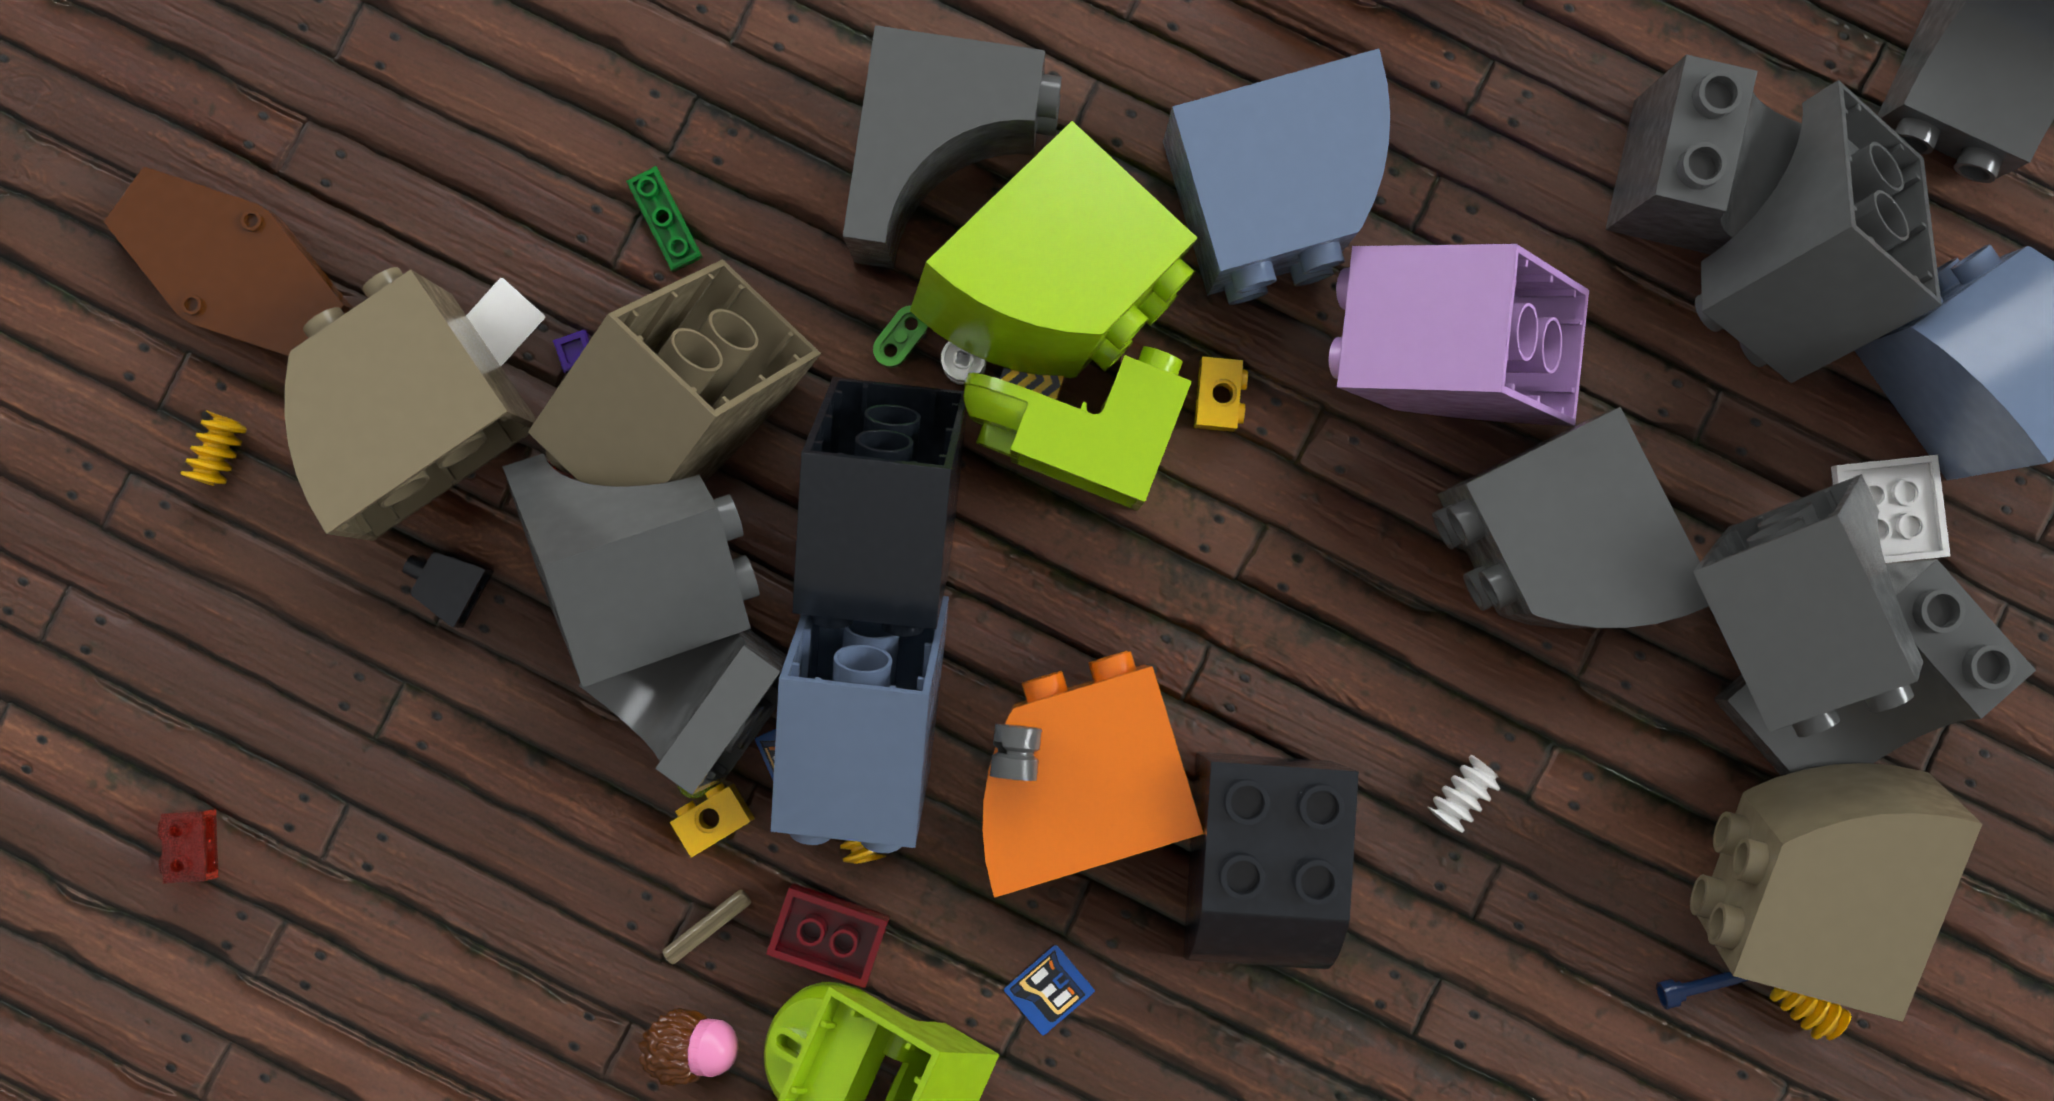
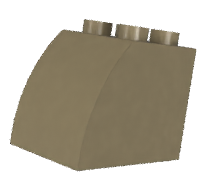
M722 259L607 314L528 433L546 449V456L553 466L565 473L572 474L578 481L583 483L613 487L645 486L681 480L700 475L705 483L772 414L821 353Z
M398 267L386 269L369 279L362 288L367 299L344 314L341 308L334 307L310 319L303 327V331L308 339L292 349L288 357L285 379V424L288 446L296 476L306 500L326 534L374 541L530 435L528 431L536 421V417L453 295L410 269L403 274Z
M1852 763L1809 768L1779 776L1743 792L1736 813L1725 811L1719 817L1714 831L1713 847L1716 852L1720 853L1712 876L1702 874L1697 878L1691 893V913L1698 917L1708 934L1709 943L1715 945L1733 976L1903 1022L1982 823L1930 773L1895 765Z

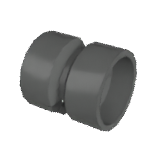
M995 724L993 745L998 748V752L992 755L990 776L1012 780L1037 781L1039 760L1034 756V752L1040 750L1042 729Z

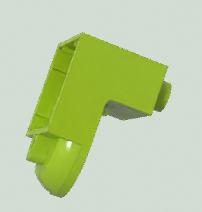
M1144 346L1138 360L1124 355L1110 394L1101 406L1102 412L1099 414L1089 413L1086 408V402H1083L1081 409L1022 386L979 373H968L963 385L965 387L964 404L969 418L982 426L976 440L977 444L1011 457L1012 463L1138 511L1146 501L1192 381L1178 376L1183 363L1181 359L1159 349Z
M821 982L801 989L779 1009L770 1024L765 1039L764 1067L769 1085L778 1101H865L885 1055L903 1062L890 1086L885 1101H979L1000 1054L946 1023L913 1020L855 986L838 982Z

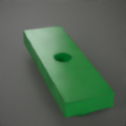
M657 166L627 180L626 182L671 271L674 273L703 258ZM669 214V219L665 223H659L661 215Z

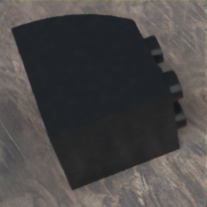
M840 377L832 378L801 453L792 613L811 615V620L814 624L829 629L848 627L854 620L882 623V629L885 632L900 637L919 635L924 631V628L937 629L950 566L967 416L964 404V391Z
M1196 752L1193 800L1204 834L1192 837L1190 843L1183 954L1185 960L1322 970L1331 968L1339 956L1350 921L1359 771L1328 760Z

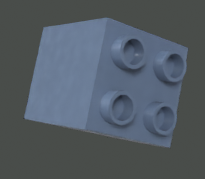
M1380 49L1172 107L1163 144L1187 227L1197 237L1193 248L1207 296L1225 291L1229 305L1240 304L1268 294L1267 286L1277 281L1276 276L1290 272L1294 286H1303L1334 275L1333 267L1345 262L1342 252L1363 227L1375 201L1384 173L1389 146V93Z
M1988 244L1961 261L1956 257L1937 268L1941 306L1854 350L1929 456L1938 455L1939 468L1946 480L2046 464L2054 460V261L2029 246L1999 257L1993 247Z
M943 596L937 629L924 628L921 634L911 637L891 635L882 629V623L854 620L850 626L845 628H824L814 624L811 620V615L801 614L779 677L771 832L790 834L795 841L807 845L822 844L830 839L861 842L866 849L877 853H890L897 851L901 847H916L930 773L945 644L948 596Z

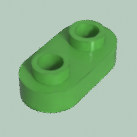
M911 306L901 308L874 342L873 354L878 363L884 367L894 368L900 366L928 330V326L910 311ZM909 319H915L918 322V326L914 330H908L905 327L906 322ZM890 345L897 348V353L893 357L885 355V349Z

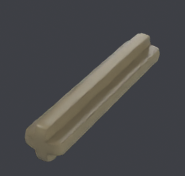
M742 889L738 890L664 948L662 953L670 964L677 963L751 904L747 893Z

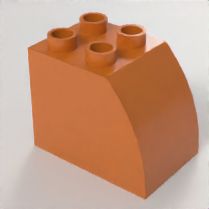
M1123 651L1088 662L1093 680L1068 688L1062 671L1022 682L1026 700L1015 703L1012 706L1004 724L1042 729L1040 750L1034 752V756L1039 760L1037 781L990 776V763L983 801V841L985 861L994 898L1204 834L1153 666L1143 664L1136 667L1131 651ZM995 747V750H994V753H993V754H995V753L998 752V748H997V747Z

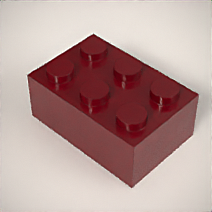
M793 883L788 888L766 955L865 988L890 916Z

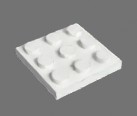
M1938 455L1831 466L1833 485L1862 474L1880 511L1877 520L1878 533L1885 563L1950 556Z

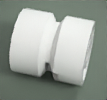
M951 342L946 343L941 353V363L945 374L952 382L958 385H964L968 373L984 375L986 371L987 361L960 349Z

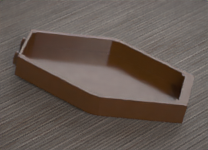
M143 166L104 221L176 314L188 323L289 357L292 349L308 339L303 331V327L310 319L334 307L341 308L344 314L353 309L285 222L276 214L257 203Z

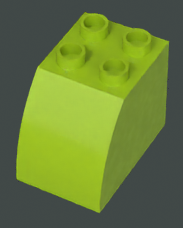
M1071 121L926 261L910 311L934 332L960 349L987 362L1011 370L1037 375L1074 378L1093 360L1106 372L1133 343L1131 339L1146 323L1151 326L1178 297L1176 293L1195 273L1183 259L1197 237L1081 128Z

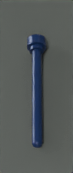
M1728 971L1686 983L1674 982L1673 979L1657 982L1656 990L1661 1005L1667 1010L1681 1006V1002L1686 1001L1688 996L1750 980L1735 977Z

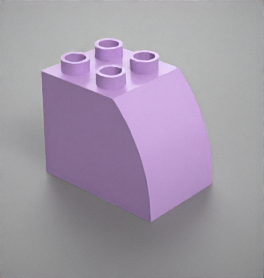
M1518 244L1352 246L1350 267L1343 268L1340 271L1336 285L1338 303L1345 310L1343 335L1333 340L1329 350V368L1332 376L1338 379L1337 388L1399 411L1486 421L1575 426L1589 290Z

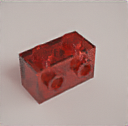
M216 809L173 811L161 814L157 832L159 839L162 840L159 871L163 875V883L200 882L218 878Z

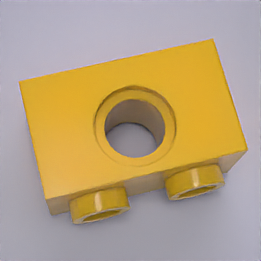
M1202 357L1200 359L1194 428L1234 432L1238 427V423H1244L1245 403H1240V392L1247 388L1248 370L1243 369V360ZM1218 386L1227 388L1230 392V401L1227 403L1217 402L1213 397V389Z
M723 783L704 793L707 797L706 801L697 806L694 801H691L675 811L678 818L671 821L670 824L691 858L755 819L735 784L725 788ZM707 808L714 809L719 815V823L715 827L708 826L703 820V813Z

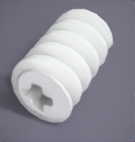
M1473 755L1469 756V761L1473 768L1466 765H1461L1460 767L1464 778L1456 775L1451 777L1455 789L1448 786L1442 787L1446 799L1438 796L1433 798L1437 810L1427 807L1447 826L1461 833L1465 830L1460 820L1463 819L1471 823L1474 820L1469 813V809L1471 808L1479 812L1483 810L1477 800L1481 798L1490 802L1491 797L1487 789L1491 788L1496 791L1501 789L1495 780L1498 775Z

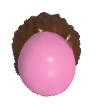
M682 1008L670 1010L666 1016L660 1015L658 1021L653 1022L651 1027L643 1033L644 1041L638 1045L642 1052L639 1057V1063L643 1066V1070L650 1073L651 1077L658 1079L661 1085L666 1084L667 1086L686 1085L687 1083L698 1081L702 1076L715 1077L723 1074L734 1064L739 1049L736 1033L727 1022L708 1019L697 1010Z

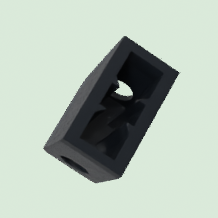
M433 552L427 562L415 555H411L405 562L402 570L403 573L417 580L411 590V595L453 628L464 627L494 572L489 568L440 552Z

